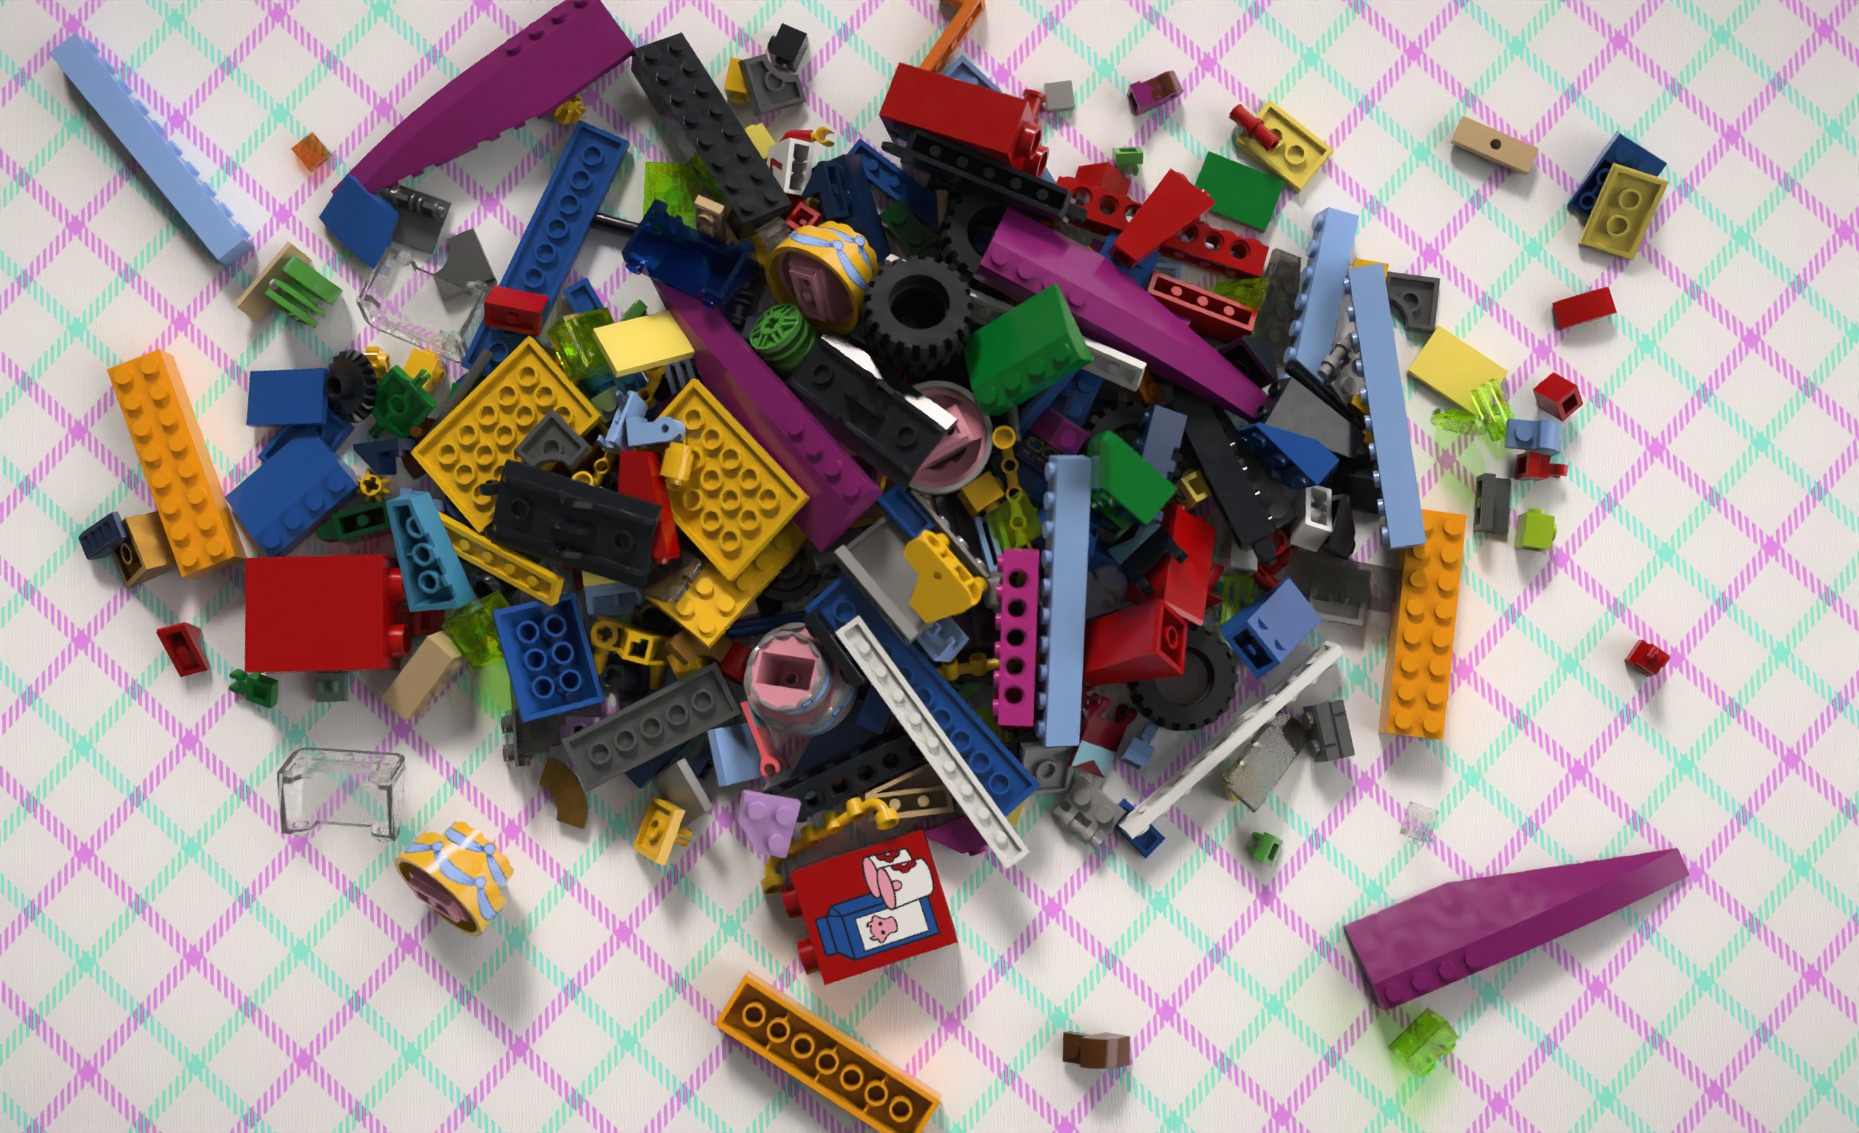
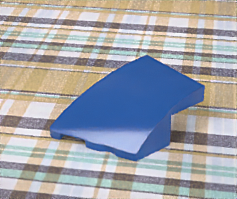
M347 174L320 214L319 219L358 258L376 272L383 273L385 266L381 264L385 248L391 247L393 231L396 228L399 214L385 198L369 193L357 177Z

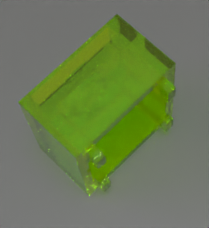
M645 162L643 217L647 224L696 227L694 202L698 195L704 197V186L690 163Z
M608 307L562 316L546 331L570 382L613 372L592 336L594 328L615 323Z
M499 591L457 609L442 625V628L474 672L504 659L492 611L510 606Z

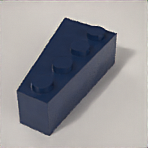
M843 154L829 160L837 161L849 217L839 220H826L824 214L825 221L846 224L854 232L864 236L869 247L876 253L877 264L879 266L884 265L885 259L891 252L860 155ZM818 203L817 207L823 213L821 203Z
M1154 405L1147 411H1143L1139 421V427H1142L1140 436L1134 439L1131 448L1169 480L1174 473L1176 465L1175 459L1172 458V453L1176 454L1180 449L1187 416ZM1116 504L1113 506L1116 508L1115 517L1144 527L1162 522L1164 512L1158 511L1145 526L1124 506Z

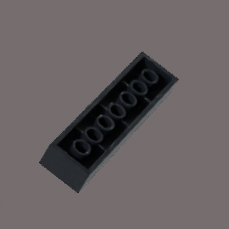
M681 32L633 49L631 64L633 75L712 200L724 206L725 221L737 240H744L783 224L789 216L791 201L683 33Z

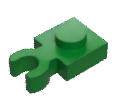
M236 669L229 674L230 678L237 680L229 686L230 691L234 693L245 692L246 700L269 709L277 704L279 680L260 673L248 675L241 669Z

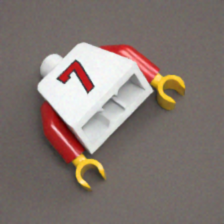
M819 127L815 133H813V130H790L784 134L779 143L770 146L768 149L766 164L791 201V208L795 209L802 201L817 211V204L821 203L819 198H811L809 200L802 198V193L811 177L815 146L813 142L817 141L826 147L834 145V142L825 140L827 134H835V132L826 127Z

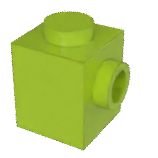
M1528 509V512L1518 515L1514 548L1537 552L1551 550L1552 541L1557 534V525L1554 524L1555 516L1546 515V511L1541 509Z

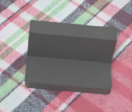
M1484 473L1476 477L1473 532L1508 533L1510 479L1496 478V474Z

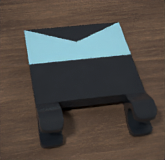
M1134 523L1107 549L1133 581L1134 585L1147 597L1155 588L1144 575L1169 553L1180 564H1183L1189 558L1188 554L1176 543L1160 523L1149 527Z

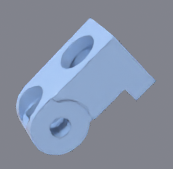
M638 416L626 417L628 446L641 449L669 445L670 441L679 443L686 434L684 423L679 419L669 416L660 417L656 422H648L647 419Z

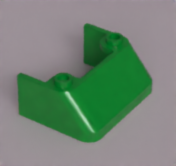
M1109 430L1090 438L1082 447V455L1092 459L1090 508L1094 511L1099 509L1121 530H1124L1130 522L1115 517L1116 508L1113 507L1115 504L1124 506L1146 526L1177 490L1170 481L1120 437Z

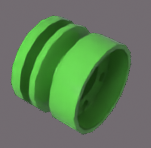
M293 255L282 269L292 280L287 284L275 279L273 282L281 287L283 292L279 295L268 288L265 294L284 313L299 323L301 322L316 328L319 322L309 316L311 311L313 310L324 317L326 313L317 303L322 300L333 305L343 290Z
M782 303L773 306L759 317L751 329L749 339L753 348L767 360L770 367L783 379H789L820 339L821 334L813 325L808 323L807 318L797 306L792 303Z

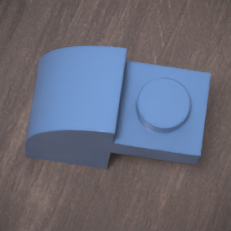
M1544 419L1539 421L1506 420L1504 448L1555 456L1560 453L1562 424Z

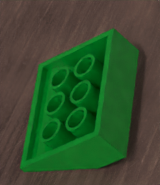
M1057 283L1052 284L969 335L966 345L962 346L972 391L983 415L999 417L1094 361Z

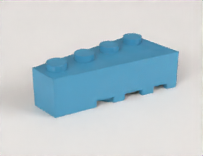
M430 493L404 494L386 501L409 611L460 608L475 600L476 596Z

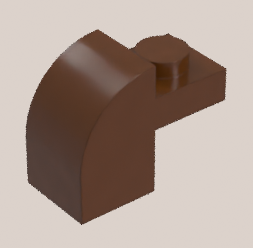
M1072 1031L1063 1032V1062L1080 1064V1067L1093 1069H1113L1129 1066L1130 1036L1108 1032L1095 1035Z

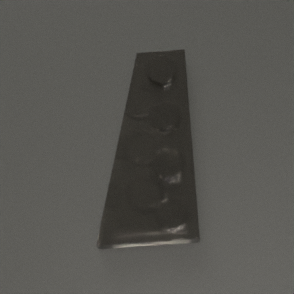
M1275 248L1272 250L1254 309L1258 310L1250 336L1271 341L1273 343L1276 367L1284 369L1287 365L1283 362L1284 353L1291 346L1293 338L1289 336V329L1291 323L1297 319L1298 310H1295L1297 293H1299L1301 257Z

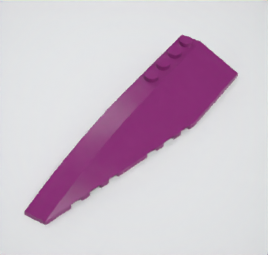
M565 0L529 24L518 34L509 38L505 43L469 67L425 101L385 136L348 174L357 177L371 194L376 195L377 191L382 188L390 190L399 185V180L409 175L415 178L424 174V168L433 164L439 167L478 148V143L484 140L492 142L501 137V132L511 127L517 130L526 126L525 121L535 116L541 119L631 57L635 47L601 0ZM343 178V179L340 181V183L331 191L333 195H334V193L336 192V190L338 189V187L340 186V184L342 183V181L344 180V178Z
M1009 206L1006 208L972 278L1020 303L1057 283L1083 336L1147 363L1145 368L1250 423L1256 419L1254 413L1265 402L1268 394L1112 261Z
M667 257L649 277L666 310H669L693 347L695 353L691 359L707 390L810 497L804 506L792 517V521L821 553H824L884 492L670 257Z
M1672 848L1631 856H1619L1611 859L1592 860L1584 863L1532 869L1491 877L1452 881L1396 903L1343 927L1377 1006L1387 1011L1572 932L1657 892L1690 874L1679 849Z

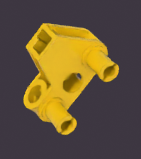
M924 530L916 539L910 541L904 550L905 559L919 575L909 604L926 624L964 612L977 604L982 594L988 590L986 579L980 576L973 578L948 549L950 547L949 537L944 533L935 535L928 530Z
M598 615L596 623L591 629V644L595 648L593 660L597 674L601 675L608 666L611 652H617L622 659L649 665V688L660 690L665 667L670 664L666 656L671 654L664 645L676 634L652 632L629 621ZM609 627L613 636L606 638L602 632L603 629ZM644 640L649 641L647 650L640 649V643Z

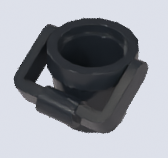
M476 571L470 576L476 596L489 609L496 608L498 610L509 607L505 600L519 590V588L489 572L480 574Z
M645 597L640 606L635 605L630 623L642 626L652 632L674 633L678 623Z
M618 653L613 654L609 657L608 666L601 674V686L606 692L614 695L619 700L626 702L635 701L642 694L646 695L649 691L650 666L622 659Z

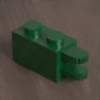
M901 198L879 215L884 230L908 259L909 256H918V259L926 260L927 256L935 258L934 262L938 263L935 255V240Z
M388 500L332 514L333 521L325 523V525L321 524V526L316 528L315 535H317L319 540L328 543H334L335 541L350 545L391 534L392 529L386 507V501Z

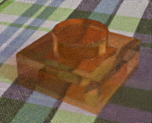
M313 132L291 148L311 172L333 156Z

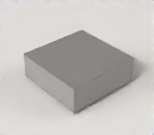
M1072 80L1044 83V92L1047 97V113L1074 110Z

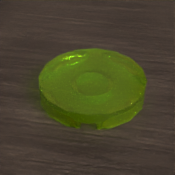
M1440 408L1432 411L1430 422L1436 427L1466 435H1484L1487 433L1489 422L1487 419H1482V422L1479 421L1480 416H1477L1475 413L1452 408L1446 409L1445 413H1440Z

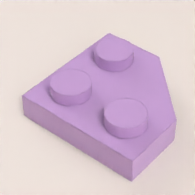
M743 790L736 819L758 854L786 858L801 803L797 799Z

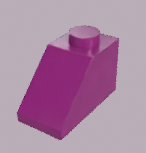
M1049 407L1046 408L1029 429L1065 455H1078L1091 435Z
M967 814L924 830L927 838L961 854L968 852L969 856L986 851L984 846L988 845Z

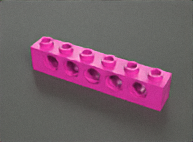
M1004 548L1003 555H998L997 572L1003 573V584H997L996 601L1002 602V613H996L995 630H1001V642H995V659H1000V670H994V688H999V699H993V716H998V725L1033 726L1039 549ZM1013 572H1022L1026 577V582L1021 586L1013 585L1009 580V576ZM1013 601H1020L1024 604L1025 611L1020 615H1014L1009 611V604ZM1012 630H1019L1023 633L1024 639L1020 643H1012L1007 637L1008 633ZM1011 659H1018L1022 662L1023 668L1018 672H1012L1007 668L1006 664ZM1009 688H1018L1022 692V697L1015 701L1010 700L1006 696V691Z

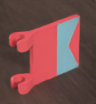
M749 701L740 703L762 757L760 764L761 774L764 777L769 776L766 771L768 764L769 771L774 775L781 770L779 762L783 764L784 770H787L789 767L788 761L777 752L766 723L752 710Z

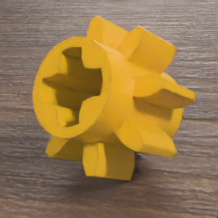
M577 94L554 110L553 117L565 125H569L572 122L577 124L586 110L581 105V96Z
M366 346V353L363 354L371 362L377 381H381L382 374H387L390 370V356L388 353H383V349H380L379 346Z
M368 469L365 470L366 476L362 479L357 478V481L360 482V489L356 492L358 494H366V502L371 503L374 497L378 502L383 501V497L386 494H393L389 490V484L393 482V479H384V475H378L377 473L374 475ZM373 482L379 485L377 490L371 488Z

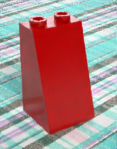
M1172 503L1171 506H1163L1159 510L1164 512L1160 524L1188 554L1189 558L1183 564H1180L1168 553L1144 575L1154 586L1155 590L1147 597L1131 580L1124 600L1137 606L1152 600L1163 599L1189 625L1202 626L1216 529L1206 523L1207 519L1204 517L1187 513L1188 508Z
M1163 599L1152 600L1085 622L1082 680L1090 686L1183 676L1188 622Z

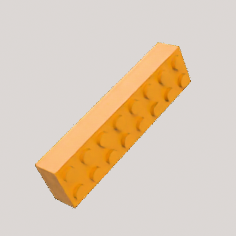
M158 349L107 369L181 576L196 580L246 560L245 550L174 356Z
M1421 509L1426 544L1398 549L1378 733L1443 740L1467 515Z
M749 970L714 1023L719 1029L880 1133H922L941 1102V1094Z

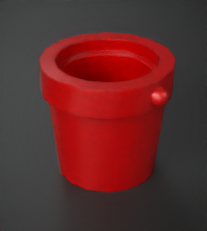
M735 641L722 662L718 663L723 676L736 684L744 686L747 660L753 649Z

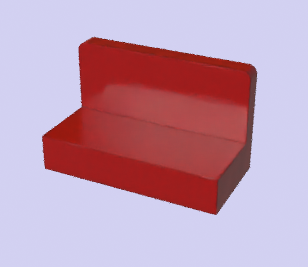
M495 286L484 301V326L539 337L542 333L543 310L548 304L549 297Z

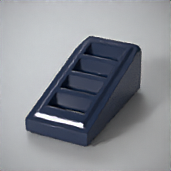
M115 511L86 529L78 538L86 559L95 560L108 557L128 535L119 513Z

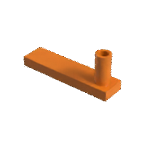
M942 0L959 11L919 68L938 74L941 72L986 8L985 0Z

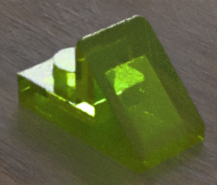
M1268 277L1217 282L1214 293L1259 310L1265 301L1269 279Z

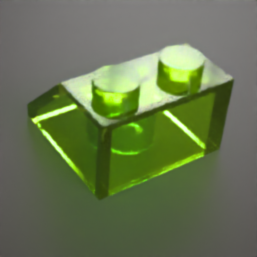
M1427 1008L1387 1048L1413 1075L1419 1078L1421 1075L1429 1074L1435 1067L1434 1062L1442 1055H1448L1455 1048V1042L1459 1039V1036L1443 1016Z

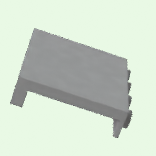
M915 489L911 490L909 495L936 523L931 532L935 535L938 533L946 534L950 539V547L948 549L973 578L980 576L987 580L989 577L988 569L983 561L979 558L975 559L969 553L967 543L960 536L956 537L950 531L948 521L942 515L937 516L930 508L932 507L931 502L923 493L918 494ZM885 515L847 546L842 545L834 551L833 560L904 644L908 646L939 620L926 624L910 606L909 602L919 577L918 573L904 557L905 547L910 540Z

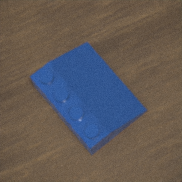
M307 426L232 490L225 499L254 541L269 557H286L317 530L316 528L326 523L332 517V514L337 513L358 495L356 491L360 489V482L357 481L358 477L330 447L325 439L320 436L313 426Z
M575 592L560 595L559 602L553 606L538 600L492 611L522 723L596 706L605 701Z

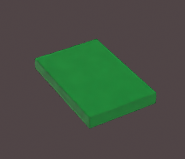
M1208 151L1194 186L1207 191L1211 198L1216 201L1210 209V213L1264 234L1285 181Z

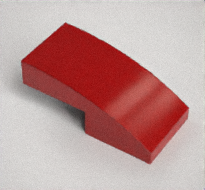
M1609 286L1552 303L1560 330L1617 313Z
M397 607L399 624H408L413 636H430L444 630L445 609L410 612L409 607Z

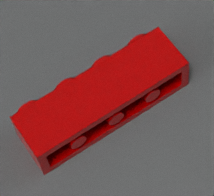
M1155 270L1153 271L1145 290L1170 312L1191 319L1189 328L1194 332L1225 344L1243 335L1250 336L1258 313L1257 309Z

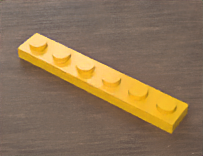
M438 511L457 556L550 606L559 602L564 582L563 577L503 545L491 542V539H486L484 535Z

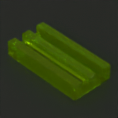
M1491 379L1487 384H1482L1478 389L1470 391V394L1491 440L1498 441L1505 437L1506 430L1500 416L1501 412L1505 421L1515 419L1498 379ZM1490 389L1494 394V397L1499 405V408L1497 405H1495V402L1489 392Z
M1224 574L1223 601L1220 606L1218 622L1219 630H1221L1220 626L1226 622L1231 581H1236L1232 618L1239 611L1242 582H1246L1242 610L1251 604L1253 576Z

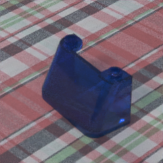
M655 198L621 252L626 268L634 274L640 275L642 273L699 300L709 309L723 308L753 276L758 268L755 244L743 238L738 246L733 240L729 244L719 241L685 225L681 216L676 215L674 218L666 212L668 204Z

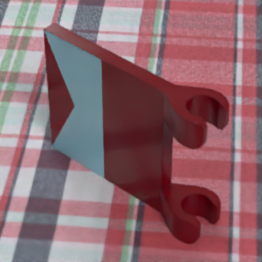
M1092 693L1088 701L1089 713L1080 732L1079 745L1074 747L1067 765L1106 778L1126 727L1136 718L1137 710L1132 707L1128 708L1125 704H1119L1116 708V722L1103 718L1101 715L1109 708L1110 699L1104 696L1101 697L1100 694Z

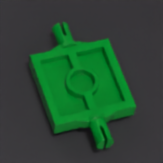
M399 365L393 366L377 384V399L371 412L377 422L368 431L369 435L373 434L372 437L378 439L383 431L387 430L399 439H409L411 437L410 429L413 426L419 427L438 406V403L422 387L431 377L430 373L426 374L427 370L421 369L414 379Z

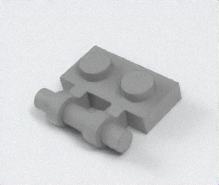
M1348 333L1345 338L1339 339L1335 344V350L1331 355H1327L1323 359L1321 368L1317 372L1323 379L1329 376L1328 381L1324 385L1345 405L1348 404L1364 383L1363 377L1357 376L1355 361L1360 360L1359 349H1353L1351 333Z
M1081 776L1063 798L1072 807L1066 812L1060 806H1057L1052 815L1060 821L1059 824L1065 829L1068 827L1076 833L1082 843L1085 845L1088 843L1097 850L1103 841L1095 833L1100 828L1106 834H1110L1127 811ZM1079 812L1092 822L1088 828L1075 819Z

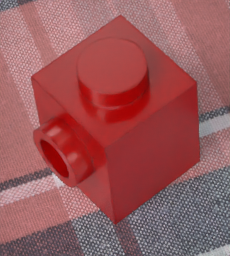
M1554 372L1532 389L1538 407L1562 422L1583 405L1578 386Z

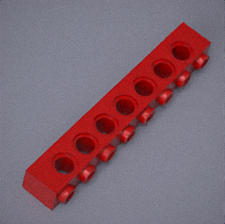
M1059 176L1056 181V185L1066 188L1073 193L1072 198L1082 200L1085 206L1080 207L1088 210L1082 225L1068 221V224L1108 237L1110 231L1121 234L1129 223L1126 217H1134L1143 205L1133 201L1126 195H1115L1106 192L1100 186H1088L1079 183L1073 177ZM1100 208L1108 209L1111 215L1103 214ZM1198 221L1181 233L1187 236L1189 242L1181 240L1178 235L1157 250L1162 256L1253 286L1262 275L1269 247L1263 245L1259 240L1245 239L1236 236L1230 230H1218L1210 227L1206 222ZM1205 243L1212 244L1215 250H1209ZM1231 251L1238 253L1241 259L1234 258Z

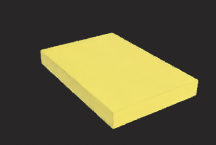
M1269 100L1255 118H1261L1264 121V126L1280 138L1277 147L1273 151L1267 152L1253 138L1249 139L1244 134L1245 131L1242 132L1234 144L1278 179L1285 181L1288 187L1299 194L1334 149Z
M1613 163L1578 242L1582 245L1633 261L1669 181Z
M669 310L594 328L592 333L616 378L694 357L695 353L689 340Z
M1441 326L1436 327L1434 333H1432L1406 371L1474 418L1479 417L1508 373L1507 370Z

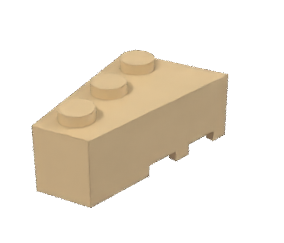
M455 626L427 636L381 699L405 721L415 716L421 717L430 708L431 705L429 703L444 690L450 679L479 647Z
M929 762L865 792V800L871 798L882 800L887 804L888 808L896 809L899 819L954 812L952 794ZM876 810L867 812L868 822H875L874 816L878 813Z

